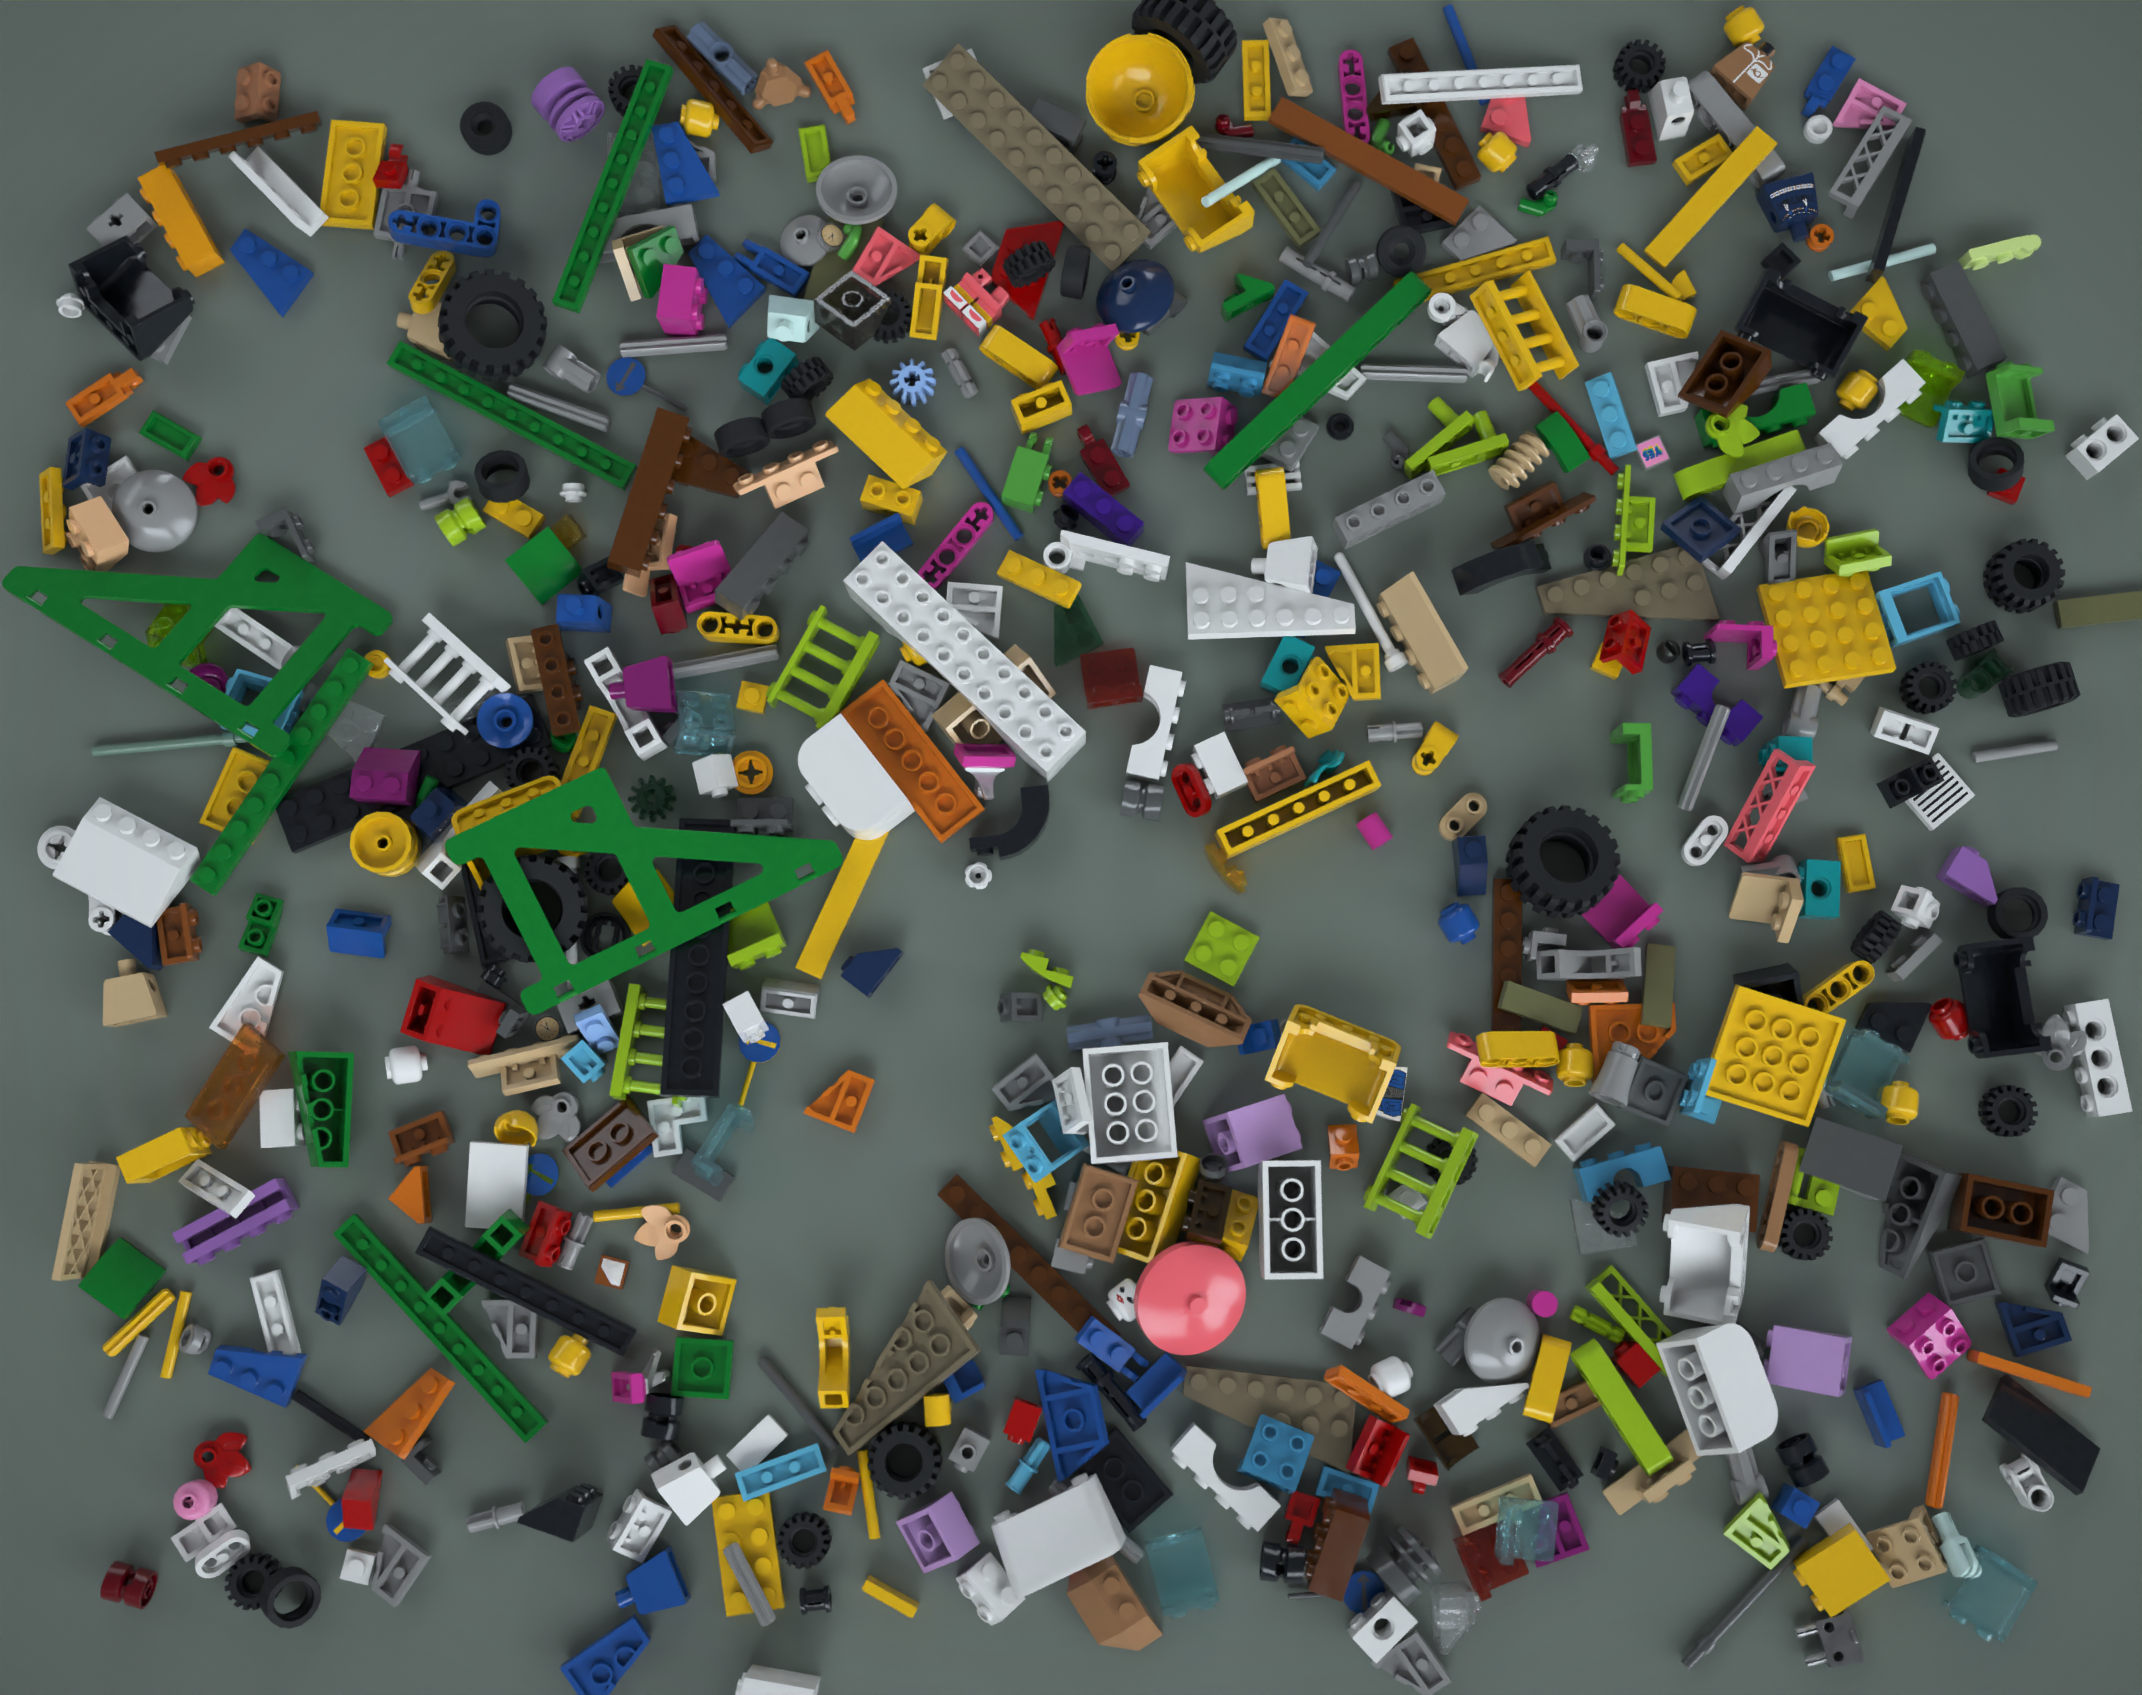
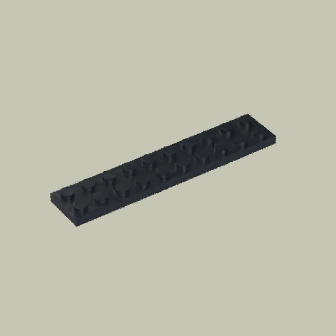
M530 694L522 698L532 710L533 727L529 736L515 747L497 748L487 743L478 731L477 717L461 723L469 731L466 735L458 729L454 732L446 729L400 748L402 750L421 751L417 794L426 775L439 780L437 788L452 789L505 767L506 763H511L512 760L509 759L511 755H518L516 751L519 749L525 751V747L533 749L535 747L539 749L552 747L549 732L535 697ZM505 719L503 722L504 727H509L512 724V719ZM352 769L285 796L277 806L276 812L290 849L296 854L352 831L355 825L366 815L375 812L395 813L409 806L359 803L351 799L349 795Z
M679 818V830L736 834V830L730 826V820ZM677 858L673 904L675 910L683 912L732 888L734 862ZM731 902L715 908L718 918L731 912ZM730 920L670 949L660 1089L662 1097L719 1098L725 1008L722 1004L726 1000Z

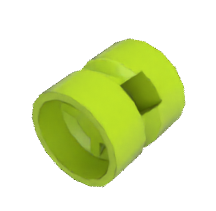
M468 496L455 503L454 510L445 509L434 516L441 531L453 547L466 540L468 533L474 535L487 527L484 519Z

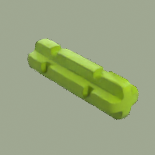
M1574 1306L1571 1310L1569 1318L1576 1323H1583L1584 1327L1603 1337L1607 1336V1339L1614 1343L1620 1344L1623 1340L1625 1331L1618 1326H1611L1612 1323L1593 1313H1587V1310L1580 1306Z

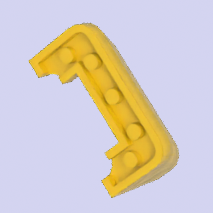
M1191 125L1138 161L1139 172L1137 177L1145 188L1147 186L1150 188L1185 236L1183 240L1191 252L1195 250L1200 254L1252 228L1255 211L1247 200L1241 204L1240 196L1237 195L1235 197L1233 193L1207 208L1202 205L1201 199L1224 185L1225 182L1207 159V151L1204 148L1201 149L1200 145L1196 142L1200 135Z
M544 776L457 810L451 819L455 835L561 786L560 781L554 776ZM572 813V821L577 822L574 814ZM519 847L515 850V856L537 855L550 849ZM558 850L562 857H578L586 853H589L581 851ZM478 857L467 862L481 890L484 881L490 875V871L484 859Z
M1296 1004L1287 1020L1265 1080L1270 1082L1273 1087L1281 1090L1290 1088L1294 1083H1297L1348 1104L1347 1110L1351 1113L1350 1116L1354 1120L1373 1123L1396 1067L1401 1046L1387 1037L1312 1007Z

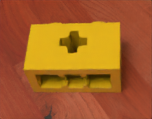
M868 475L860 502L865 510L887 517L899 513L902 522L915 525L923 498L919 490L910 487L902 489L897 483Z

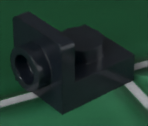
M609 556L581 569L577 580V587L582 595H595L599 597V594L623 582L624 577L620 571L607 568Z

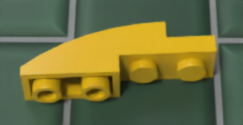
M997 1116L991 1118L993 1124L989 1126L995 1142L1000 1140L1003 1145L1004 1151L1000 1152L1005 1167L1011 1166L1013 1171L1023 1168V1165L1002 1136L1013 1127ZM1027 1171L1021 1174L1027 1189H1034L1037 1199L1033 1200V1204L1038 1215H1045L1046 1220L1057 1216L1047 1192V1188L1056 1185L1052 1174L1049 1173L1036 1183H1034Z

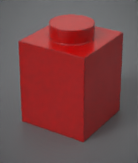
M1632 1340L1620 1343L1613 1350L1615 1355L1610 1358L1627 1380L1637 1388H1641L1661 1370L1645 1350Z
M1016 1396L1003 1433L1008 1434L1007 1439L1023 1445L1024 1441L1030 1443L1042 1411V1406Z

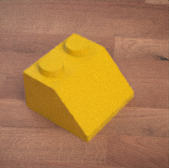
M672 1265L657 1322L677 1330L722 1336L737 1280L698 1269Z

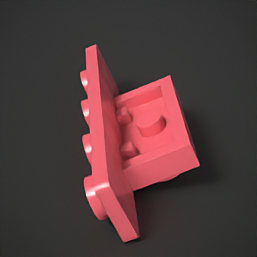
M1453 1031L1449 1033L1446 1047L1470 1058L1460 1077L1461 1083L1512 1106L1524 1084L1546 1095H1550L1553 1091V1079L1542 1070H1533L1529 1067L1487 1068L1480 1066L1476 1042L1466 1034H1457Z

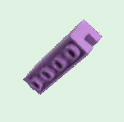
M275 1178L252 1190L251 1192L255 1197L236 1219L218 1208L173 1232L172 1235L176 1243H183L186 1252L182 1253L186 1264L198 1263L199 1266L214 1260L216 1258L214 1254L224 1249L227 1252L240 1246V1240L248 1235L250 1238H254L267 1231L265 1226L273 1222L280 1224L292 1218L291 1212L299 1209V1206L286 1179Z

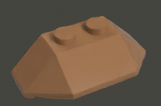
M1183 971L1149 972L1138 995L1157 1024L1206 1047L1242 1044L1252 1022V1019L1249 1015L1245 1014L1242 1006L1232 994Z
M1113 1554L1070 1575L1067 1595L1099 1645L1139 1651L1163 1635Z

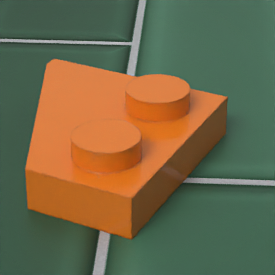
M847 1070L817 1100L808 1106L803 1114L855 1133L876 1080Z

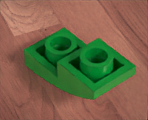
M1558 412L1552 413L1534 426L1547 450L1552 449L1564 473L1571 472L1590 459L1580 439Z
M260 893L255 894L246 915L248 924L238 945L241 951L268 957L280 923L284 905L283 900Z

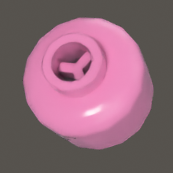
M196 1479L184 1483L174 1494V1510L183 1519L195 1520L202 1518L216 1506L218 1500L217 1489L212 1483L204 1479Z

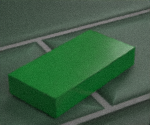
M154 410L139 431V434L186 461H189L202 440L200 436Z

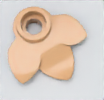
M648 1205L643 1207L641 1213L647 1222L638 1229L634 1236L635 1241L643 1245L655 1247L657 1260L672 1257L677 1252L679 1243L683 1242L690 1233L689 1221L682 1215H672L665 1206ZM671 1225H680L681 1231H673Z

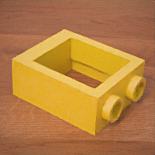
M179 1127L116 1157L127 1184L151 1183L195 1162L197 1159L212 1154L209 1147L211 1146V1140L207 1132L202 1131V1128Z

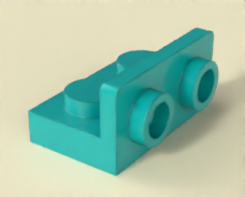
M1945 400V404H1934L1933 410L1941 412L1936 440L1940 442L1979 443L1991 438L1994 424L1992 409L1985 407L1986 402L1969 400L1968 405H1962L1963 402L1956 400Z

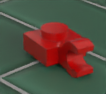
M391 144L389 148V161H380L373 177L376 188L402 189L409 173L407 165L408 156L401 155L404 147L403 144Z
M1297 1490L1290 1494L1283 1516L1285 1519L1291 1520L1285 1536L1287 1542L1298 1545L1303 1526L1313 1527L1320 1498Z

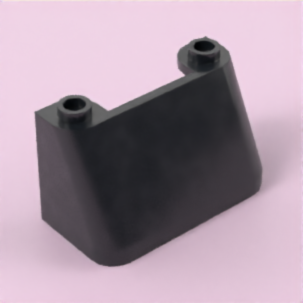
M124 236L68 264L79 298L84 301L86 309L133 356L142 361L150 357L193 312L195 301L186 289L182 290L180 287H175L171 291L146 266L144 259L147 258V255L139 243L135 244L127 236Z
M1768 267L1762 272L1734 328L1738 332L1736 336L1751 342L1755 341L1810 369V375L1819 380L1825 381L1826 378H1835L1869 317L1858 311H1855L1854 314L1846 311L1844 314L1846 308L1842 306L1838 308L1791 284V281L1788 279L1781 282V273Z
M2033 936L1964 944L1958 946L1953 954V962L1959 972L1969 1031L1968 1049L1978 1059L2053 1050L2051 1037L2042 1036L2038 1031V1028H2042V1023H2035L2025 968L2031 966V960H2026L2027 952L2035 950Z

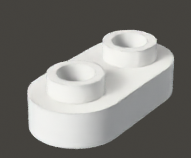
M1713 815L1703 819L1698 824L1681 849V856L1688 865L1700 866L1709 861L1728 835L1726 821L1719 816ZM1708 826H1712L1715 829L1714 836L1708 833ZM1692 848H1696L1699 851L1698 857L1692 856Z
M231 1530L208 1545L195 1557L196 1573L203 1578H213L226 1571L236 1561L244 1558L249 1553L251 1548L249 1535L243 1530Z

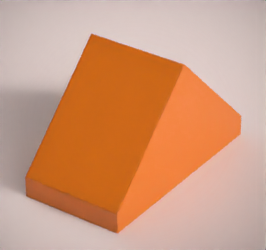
M414 1166L388 1198L418 1224L432 1223L428 1166Z

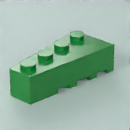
M288 1052L311 1167L348 1168L354 1053Z

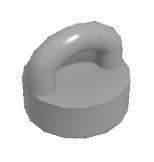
M188 1325L180 1337V1351L191 1355L201 1354L209 1347L212 1333L202 1326Z

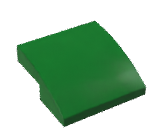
M548 526L504 560L541 605L579 576L581 569H583Z
M121 1237L97 1261L78 1287L124 1320L129 1318L143 1297L152 1292L167 1270Z

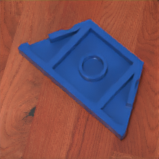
M1042 1368L1035 1370L1057 1480L1061 1482L1070 1477L1108 1445L1109 1439L1097 1385Z

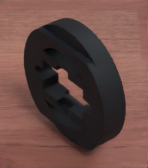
M602 912L591 916L587 920L580 936V945L584 953L590 957L602 951L598 949L599 936L602 925H607L609 921H611V926L615 927L611 946L617 944L620 930L622 941L631 937L630 928L623 918L609 912ZM596 926L593 945H591L590 935Z

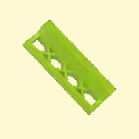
M1609 1265L1585 1288L1618 1326L1625 1331V1334L1632 1341L1637 1342L1660 1367L1661 1370L1659 1372L1663 1376L1668 1377L1657 1345L1653 1342L1658 1343L1665 1340L1661 1338V1331L1667 1338L1673 1336V1334L1612 1265ZM1610 1274L1618 1282L1617 1294H1610L1601 1284ZM1622 1287L1629 1295L1622 1294ZM1622 1298L1633 1299L1637 1303V1316H1629L1622 1308ZM1642 1310L1647 1314L1648 1317L1642 1316ZM1641 1320L1654 1322L1656 1325V1338H1649L1643 1332Z

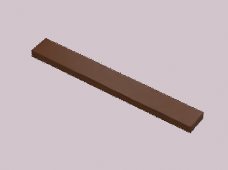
M1281 97L1268 119L1269 124L1309 146L1324 148L1327 156L1454 226L1469 203V199L1284 97Z

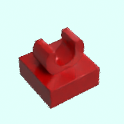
M1408 1456L1406 1463L1407 1480H1411V1485H1413L1412 1492L1424 1495L1426 1484L1433 1486L1437 1484L1439 1477L1437 1462Z

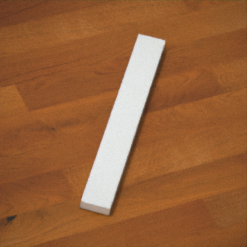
M1579 65L1381 74L1378 77L1382 105L1580 94L1583 91Z

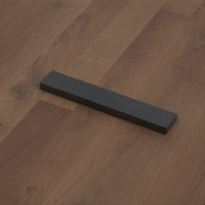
M1916 127L1907 141L1865 281L1877 282L1885 270L1926 129Z

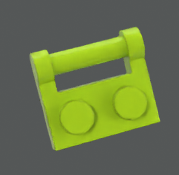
M1799 1147L1787 1204L1813 1209V1211L1834 1216L1840 1189L1839 1185L1809 1175L1804 1199L1799 1198L1804 1173L1799 1172V1168L1805 1152L1804 1148Z

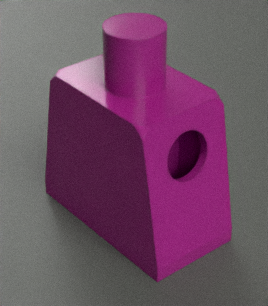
M660 656L624 667L623 681L609 683L611 699L625 698L626 707L634 711L677 712L673 661L667 656Z

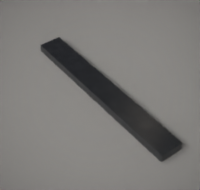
M429 1226L415 1252L622 1357L637 1331L632 1326L432 1226Z

